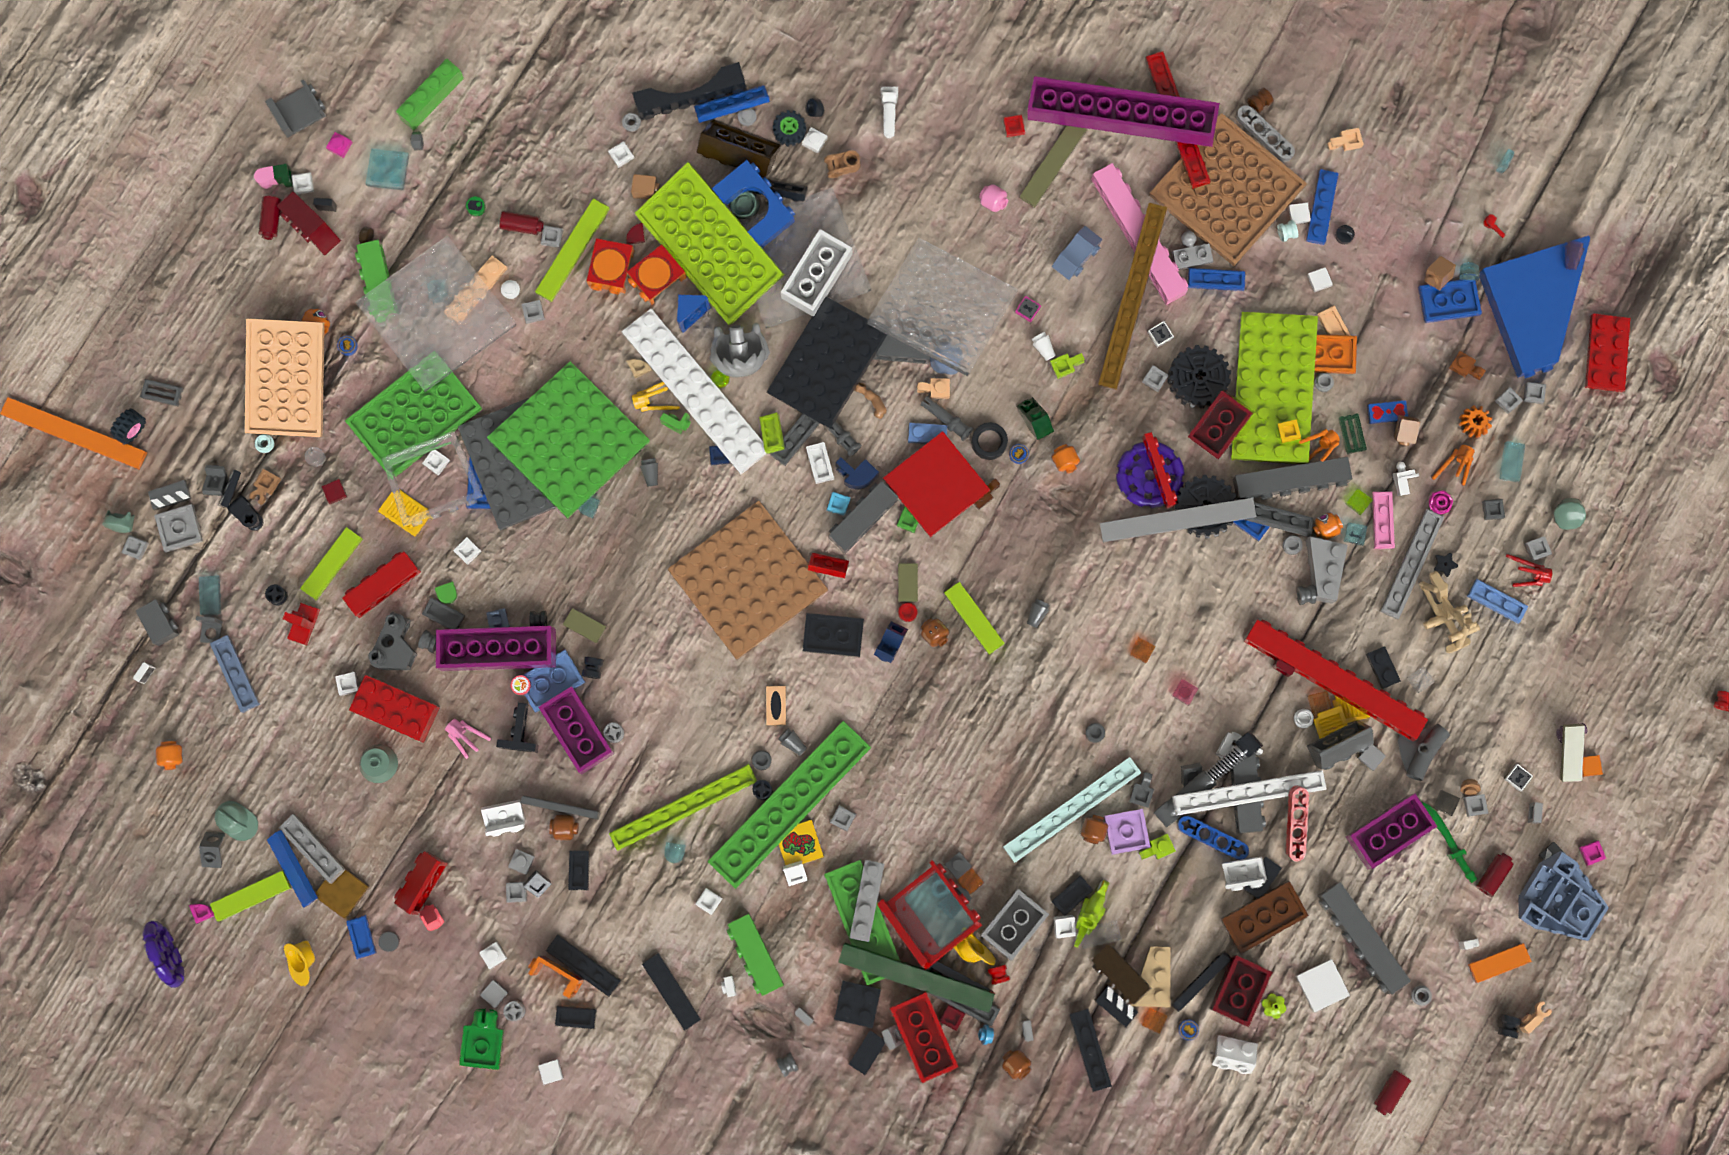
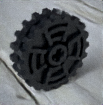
M1195 345L1193 349L1187 347L1184 353L1182 351L1178 353V356L1174 358L1171 364L1172 367L1168 370V375H1170L1168 384L1172 385L1170 391L1176 394L1174 398L1176 400L1181 399V404L1183 405L1190 404V408H1194L1197 405L1200 409H1203L1206 404L1210 407L1222 390L1227 391V387L1231 383V379H1229L1231 370H1227L1229 363L1228 361H1223L1224 355H1218L1215 348L1209 350V347L1206 345L1203 348H1200L1199 345ZM1201 374L1200 377L1203 376L1202 380H1198L1196 375Z
M1203 475L1201 479L1196 476L1193 477V482L1187 481L1185 482V488L1181 487L1179 489L1180 496H1177V501H1175L1178 503L1175 505V511L1203 506V503L1212 505L1234 501L1236 494L1231 493L1232 487L1230 485L1226 486L1223 479L1218 481L1214 475L1211 478ZM1234 521L1189 528L1187 533L1190 535L1196 533L1197 538H1200L1201 535H1204L1206 539H1209L1210 535L1218 537L1219 532L1225 533L1228 529L1227 525L1232 526Z

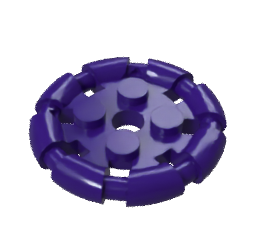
M1158 442L1159 447L1157 449L1159 455L1162 454L1164 460L1168 458L1171 461L1170 465L1167 466L1165 463L1163 467L1165 473L1168 472L1169 475H1175V481H1171L1169 485L1171 491L1174 490L1176 496H1178L1180 493L1179 489L1184 484L1182 482L1185 475L1183 463L1180 457L1177 458L1173 453L1174 450ZM1137 443L1129 451L1126 450L1118 461V473L1116 474L1118 487L1121 492L1125 493L1126 499L1137 506H1149L1150 508L1165 506L1156 479L1149 480L1145 477L1146 471L1153 470L1144 443ZM1136 454L1140 457L1137 462L1133 459ZM1126 469L1132 470L1131 475L1126 474ZM1132 484H1133L1134 487L1137 489V490L1134 491V492H1133V491L1130 489V487H1129V486H1131ZM1144 494H1151V499L1144 498Z
M153 920L147 922L143 928V940L146 942L144 947L149 961L153 962L155 966L154 971L162 982H165L171 988H177L181 986L185 976L184 967L181 966L183 961L177 947H174L172 943L173 937L160 922Z

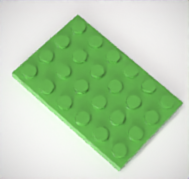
M433 351L346 419L345 422L393 480L458 429V426L464 424L481 411L482 408L436 351Z

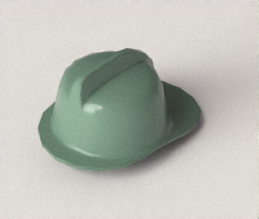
M227 801L222 803L215 812L216 825L233 839L246 841L256 835L258 820L252 812L235 801Z

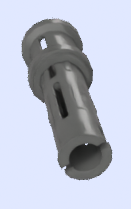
M929 396L924 398L930 405L924 401L920 405L945 423L950 432H955L961 437L962 441L969 437L974 429L972 426L968 427L961 421L960 417L952 416Z
M836 421L831 429L827 428L836 437L837 444L842 445L849 456L854 455L861 448L862 444L857 443L851 437V433L847 430L844 431Z

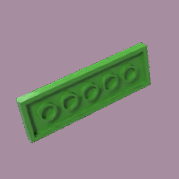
M861 860L824 874L851 945L899 960L877 904L869 942L850 938L864 868ZM862 971L867 985L885 979Z

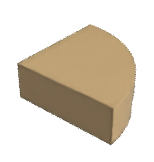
M637 359L627 360L635 378L652 371L651 367L644 361Z

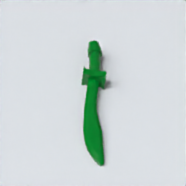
M1421 802L1438 826L1436 828L1441 832L1453 853L1447 855L1449 859H1456L1467 880L1469 879L1471 883L1476 881L1478 878L1462 856L1467 855L1465 849L1459 850L1440 815L1430 805Z

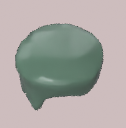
M747 191L730 202V209L737 218L749 219L757 214L759 201L754 193Z
M1576 498L1562 500L1554 511L1555 522L1559 528L1565 530L1580 527L1586 519L1583 503Z
M108 510L102 525L115 532L129 533L133 530L135 515H131L130 512H127L126 515L111 514L110 510Z

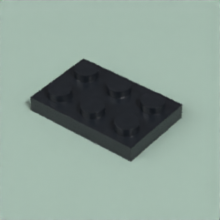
M806 613L803 652L860 658L864 619Z

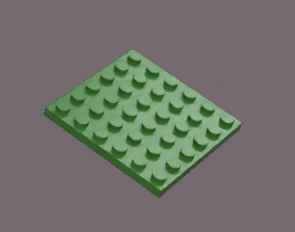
M571 361L487 437L567 519L650 442Z

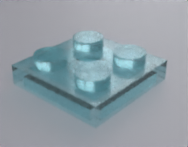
M371 149L366 186L404 191L409 154L406 152Z

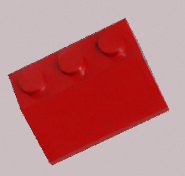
M427 851L417 856L415 868L407 873L404 879L406 881L403 888L400 887L394 896L396 898L394 904L410 915L419 914V911H421L448 864Z

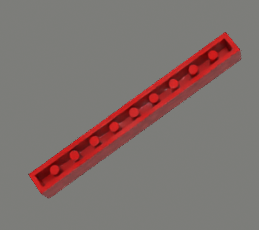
M1257 619L1244 640L1246 644L1275 661L1280 659L1295 668L1294 672L1407 739L1411 741L1417 740L1428 721L1424 717V713L1416 709L1414 711L1411 710L1402 700H1394L1385 690L1375 689L1368 680L1358 679L1351 670L1341 669L1334 660L1324 659L1317 650L1307 649L1300 640L1295 639L1294 641L1290 639L1283 630L1278 629L1277 631L1273 629L1272 625L1266 620L1262 619L1260 621Z

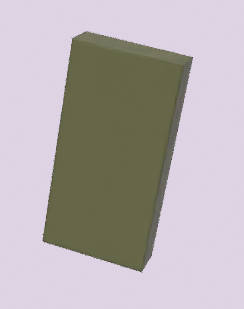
M898 563V602H918V563Z
M573 608L563 623L565 627L596 644L606 629V626Z

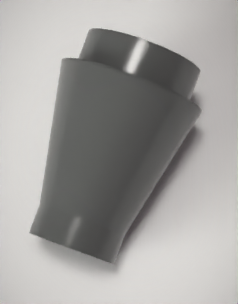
M656 458L642 460L640 468L647 487L658 485V463H656Z
M1036 598L1035 602H1032L1027 624L1037 628L1049 612L1048 608L1050 605Z
M789 728L778 738L781 745L795 752L798 756L807 749L795 731H791Z

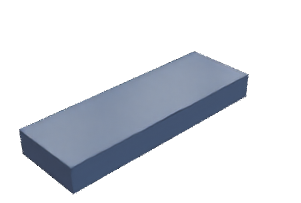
M1478 579L1474 581L1467 594V597L1517 624L1521 622L1528 608L1527 605Z

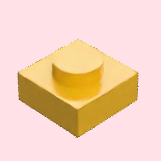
M1297 419L1277 424L1282 443L1301 439Z

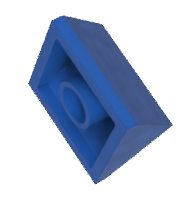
M678 294L677 322L682 333L710 310L709 301L705 295Z

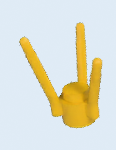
M664 382L655 384L632 395L635 409L641 408L642 412L647 410H679L680 406H647V404H650V396L668 390V387L657 389L663 386Z

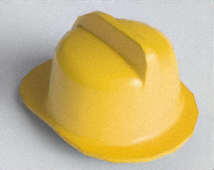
M973 933L954 947L959 956L967 962L974 963L983 960L990 965L996 964L994 955Z
M302 941L295 945L287 943L284 946V952L290 975L298 985L306 986L309 983L308 969L315 961L311 946L308 941Z

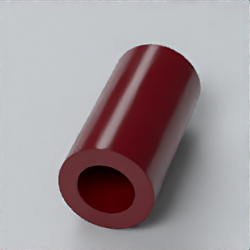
M262 197L258 234L265 240H273V238L278 236L280 209L277 205L281 202V199L278 197Z
M502 211L500 229L532 235H538L539 232L543 231L544 222L541 221L539 216Z
M1505 853L1501 855L1496 854L1477 883L1476 888L1482 893L1494 897L1514 866V863L1511 862L1513 859Z
M1393 1070L1373 1103L1376 1105L1375 1110L1384 1116L1387 1113L1391 1115L1412 1080L1402 1073Z

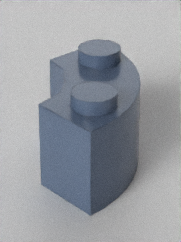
M1084 226L1060 253L1052 267L1068 280L1074 275L1078 277L1084 269L1082 266L1090 256H1095L1101 249L1099 244L1103 239Z

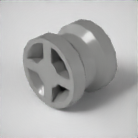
M613 722L605 726L603 733L608 741L618 743L623 739L624 729L619 724Z
M520 1001L507 1003L503 1011L505 1018L509 1021H517L523 1018L525 1015L524 1004Z

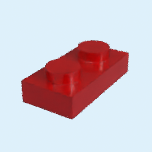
M812 552L808 571L845 579L849 560Z

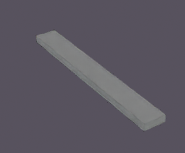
M1248 498L1100 523L1103 542L1256 518L1254 499Z

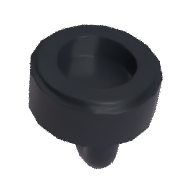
M810 98L806 103L808 116H823L824 105L820 99Z
M1349 225L1340 226L1335 233V239L1343 245L1351 243L1355 237V232Z

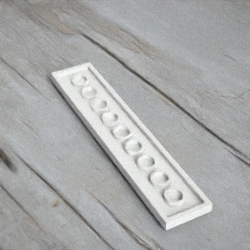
M649 309L622 331V334L714 444L718 446L740 475L767 454L760 437L652 309Z

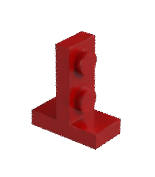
M300 603L297 612L293 610L291 614L285 612L282 619L292 624L287 639L307 646L320 609Z

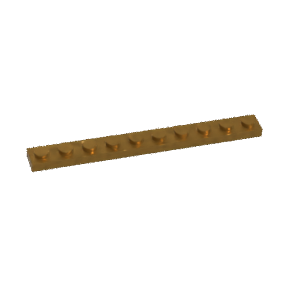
M1153 203L1148 204L1098 383L1099 386L1115 390L1118 388L1168 209L1166 206Z

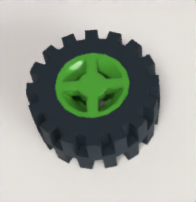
M786 110V113L780 112L781 115H777L776 120L773 121V134L777 142H780L781 145L786 144L787 147L790 145L796 146V143L800 144L806 134L804 118L801 117L800 113L796 114V111L790 112V110Z

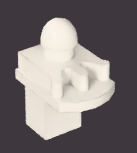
M1398 462L1396 465L1398 472L1393 473L1397 496L1410 494L1407 479L1419 476V473H1415V469L1406 471L1404 462Z

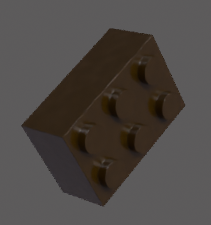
M1108 944L1091 960L1094 963L1092 965L1094 970L1099 975L1104 974L1108 978L1106 982L1113 990L1119 989L1122 993L1120 997L1127 1004L1132 1003L1136 1005L1152 989L1111 944Z

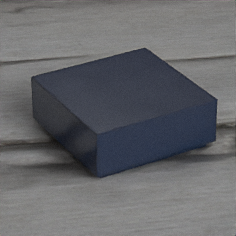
M709 446L711 466L730 464V461L720 451L718 446Z

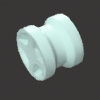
M1294 220L1288 221L1287 224L1280 223L1277 225L1278 235L1282 242H1286L1289 238H1298V229Z

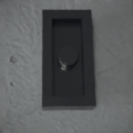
M1385 646L1366 654L1381 689L1401 682Z
M569 851L568 890H589L590 851Z

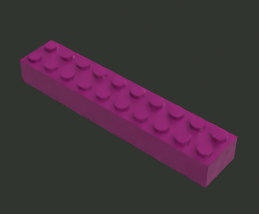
M1034 76L1027 114L1028 120L1212 147L1220 103Z

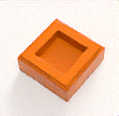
M1600 755L1583 757L1582 777L1603 775Z

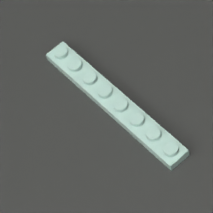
M1129 757L1003 848L1014 863L1138 776L1141 773Z

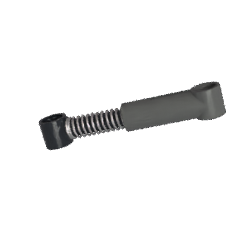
M1248 731L1236 741V746L1231 749V752L1229 751V754L1226 753L1227 756H1223L1224 758H1221V761L1218 760V763H1215L1216 765H1213V768L1210 767V770H1203L1175 795L1214 788L1217 785L1216 780H1219V777L1222 778L1221 775H1225L1224 773H1227V770L1230 771V768L1232 769V766L1238 764L1240 759L1243 760L1246 756L1248 758L1251 757L1263 744L1251 731ZM1172 798L1154 812L1166 828L1181 816H1176Z

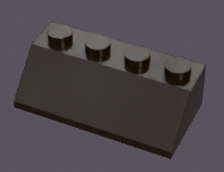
M712 119L700 134L696 153L701 154L704 158H712L723 165H730L736 168L747 160L750 164L754 163L760 170L758 174L761 178H764L771 172L781 144Z

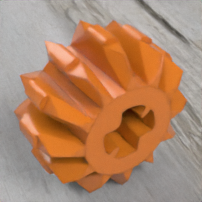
M1475 405L1471 406L1470 409L1466 408L1463 411L1464 414H1461L1459 417L1462 420L1459 426H1464L1462 433L1468 431L1469 437L1475 435L1476 438H1479L1481 434L1486 435L1488 433L1487 429L1492 427L1489 423L1492 421V417H1487L1489 411L1483 412V406H1480L1478 409Z

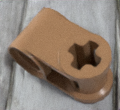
M853 150L828 155L824 158V162L827 163L829 178H836L844 174L856 172L861 166L860 156ZM849 159L857 160L854 164L847 163Z

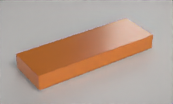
M1521 943L1470 963L1468 966L1475 983H1479L1532 961L1525 944Z

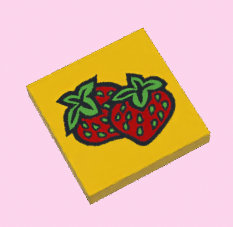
M812 820L798 824L779 844L785 866L798 861H802V864L824 857Z

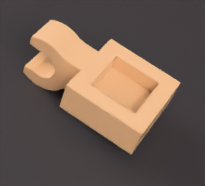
M1359 128L1341 131L1340 137L1332 138L1327 143L1329 150L1343 146L1344 151L1362 148L1364 145Z
M931 378L930 384L919 382L917 393H930L931 399H949L950 379Z
M1540 1001L1535 1005L1534 1014L1529 1013L1522 1018V1023L1518 1027L1523 1033L1530 1034L1544 1021L1545 1017L1552 1013L1551 1009H1547L1544 1013L1541 1011V1007L1545 1004L1544 1001Z

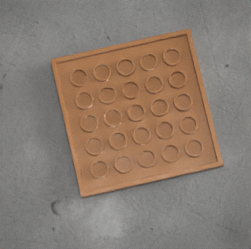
M1221 113L1217 118L1212 147L1198 145L1211 180L1210 184L1192 189L1182 159H1180L1154 187L1149 196L1160 205L1166 206L1169 213L1206 244L1210 243L1212 249L1235 266L1306 187L1307 183Z
M757 501L668 568L670 574L736 660L740 659L828 592L827 587L816 573L808 571L809 564L760 501Z

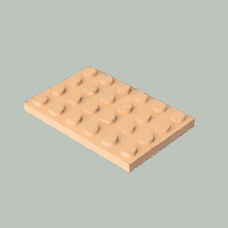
M247 318L245 433L322 437L324 323Z

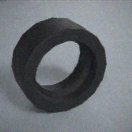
M992 422L983 423L973 433L972 449L982 459H997L1006 450L1008 443L1007 433L999 424ZM985 431H995L1000 436V447L994 452L984 451L979 446V436Z

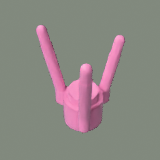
M453 719L446 726L445 730L449 733L448 737L453 740L466 759L468 755L457 739L461 738L476 752L478 748L464 735L466 732L464 728L488 741L491 740L489 736L467 725L463 720L459 722L457 719Z

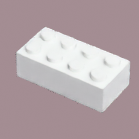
M819 230L781 290V299L814 317L851 258L852 247Z

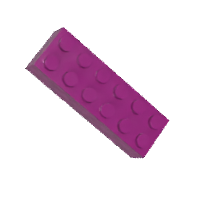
M552 626L436 630V669L441 671L556 667V629Z

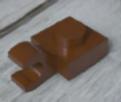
M996 478L987 485L990 492L974 503L978 510L994 499L991 493L1000 487V483Z

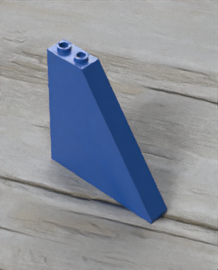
M1589 235L1483 268L1478 274L1517 378L1522 376L1529 378L1536 375L1535 372L1541 370L1542 373L1554 369L1553 366L1559 362L1590 242Z

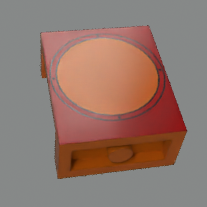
M596 238L586 280L588 286L596 291L605 289L609 290L612 294L625 293L626 288L624 285L630 258H633L635 252L633 245Z
M662 244L627 271L629 277L627 281L633 288L637 287L640 290V297L645 302L649 301L651 305L655 303L653 298L678 279L682 282L687 278L685 271Z
M546 956L533 958L528 967L531 969L528 973L529 975H538L542 966L546 965L570 980L562 995L567 998L575 997L584 979Z

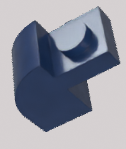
M841 457L836 461V471L842 477L847 476L844 480V485L851 489H864L879 476V471L866 459L855 470Z
M891 621L874 655L881 661L892 663L908 629Z

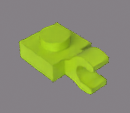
M1082 353L1072 358L1065 354L1051 360L1050 364L1057 379H1060L1075 372L1073 366L1083 364L1085 359Z
M1165 834L1149 841L1151 848L1141 851L1139 854L1142 860L1153 855L1158 860L1176 851L1169 835Z

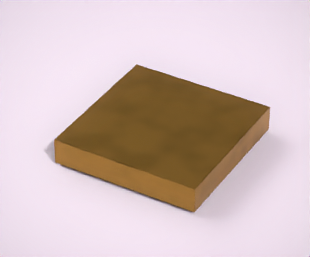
M345 870L332 884L325 879L316 891V895L319 901L343 919H346L369 889V886L348 870Z

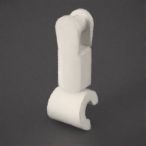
M881 87V102L884 104V136L886 138H892L895 134V104L898 101V87Z

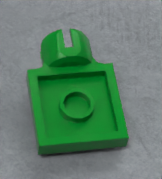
M485 1008L477 1009L474 1011L472 1024L464 1025L459 1066L500 1069L504 1029L497 1026V1011L492 1009L486 1011Z

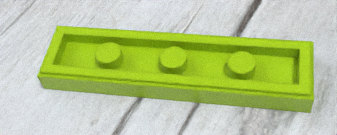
M346 527L300 589L317 601L363 539Z
M960 582L944 592V595L988 655L1005 644Z
M280 871L211 903L210 906L217 922H220L292 888L284 871Z

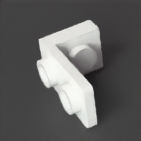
M1236 732L1225 734L1215 755L1223 758V756H1226V753L1229 754V751L1231 752V749L1234 748L1232 742L1236 744V741L1242 736ZM1259 749L1255 754L1259 756L1263 750Z

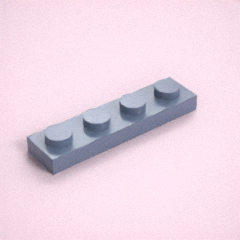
M226 635L210 643L240 712L244 713L261 705L230 636Z

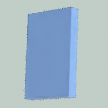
M566 650L556 654V667L533 668L523 675L531 682V689L525 694V697L535 713L540 711L539 706L572 686L576 689L586 683Z

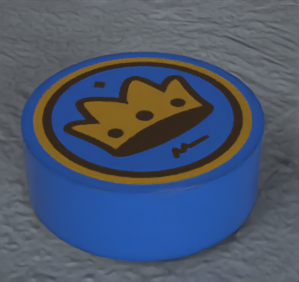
M351 336L340 338L337 344L339 351L346 356L353 355L358 349L356 340Z
M1017 444L1011 448L1009 456L1013 463L1023 464L1028 459L1029 451L1024 445Z
M1184 1020L1179 1024L1178 1032L1183 1039L1193 1040L1198 1036L1199 1027L1192 1020Z

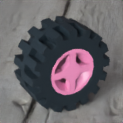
M134 409L125 410L113 422L110 434L122 444H129L142 432L146 419Z

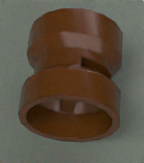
M1261 88L1257 95L1249 97L1247 102L1259 114L1265 106L1271 105L1274 100L1266 88Z

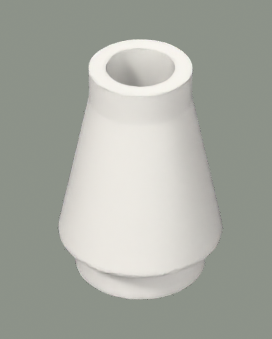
M1045 332L1032 339V345L1046 361L1056 356L1049 335H1046Z

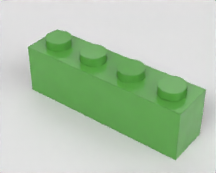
M446 58L396 110L400 120L414 131L464 79L460 69Z
M374 240L356 245L358 251L355 252L357 262L361 263L362 269H359L361 279L365 280L366 287H363L366 298H369L370 304L367 307L370 316L373 315L376 320H381L399 315L382 244L379 240Z
M747 914L729 923V929L726 931L730 939H735L738 945L735 947L740 958L744 957L746 962L744 968L748 976L752 975L755 980L752 984L756 993H761L764 996L784 986L751 915Z

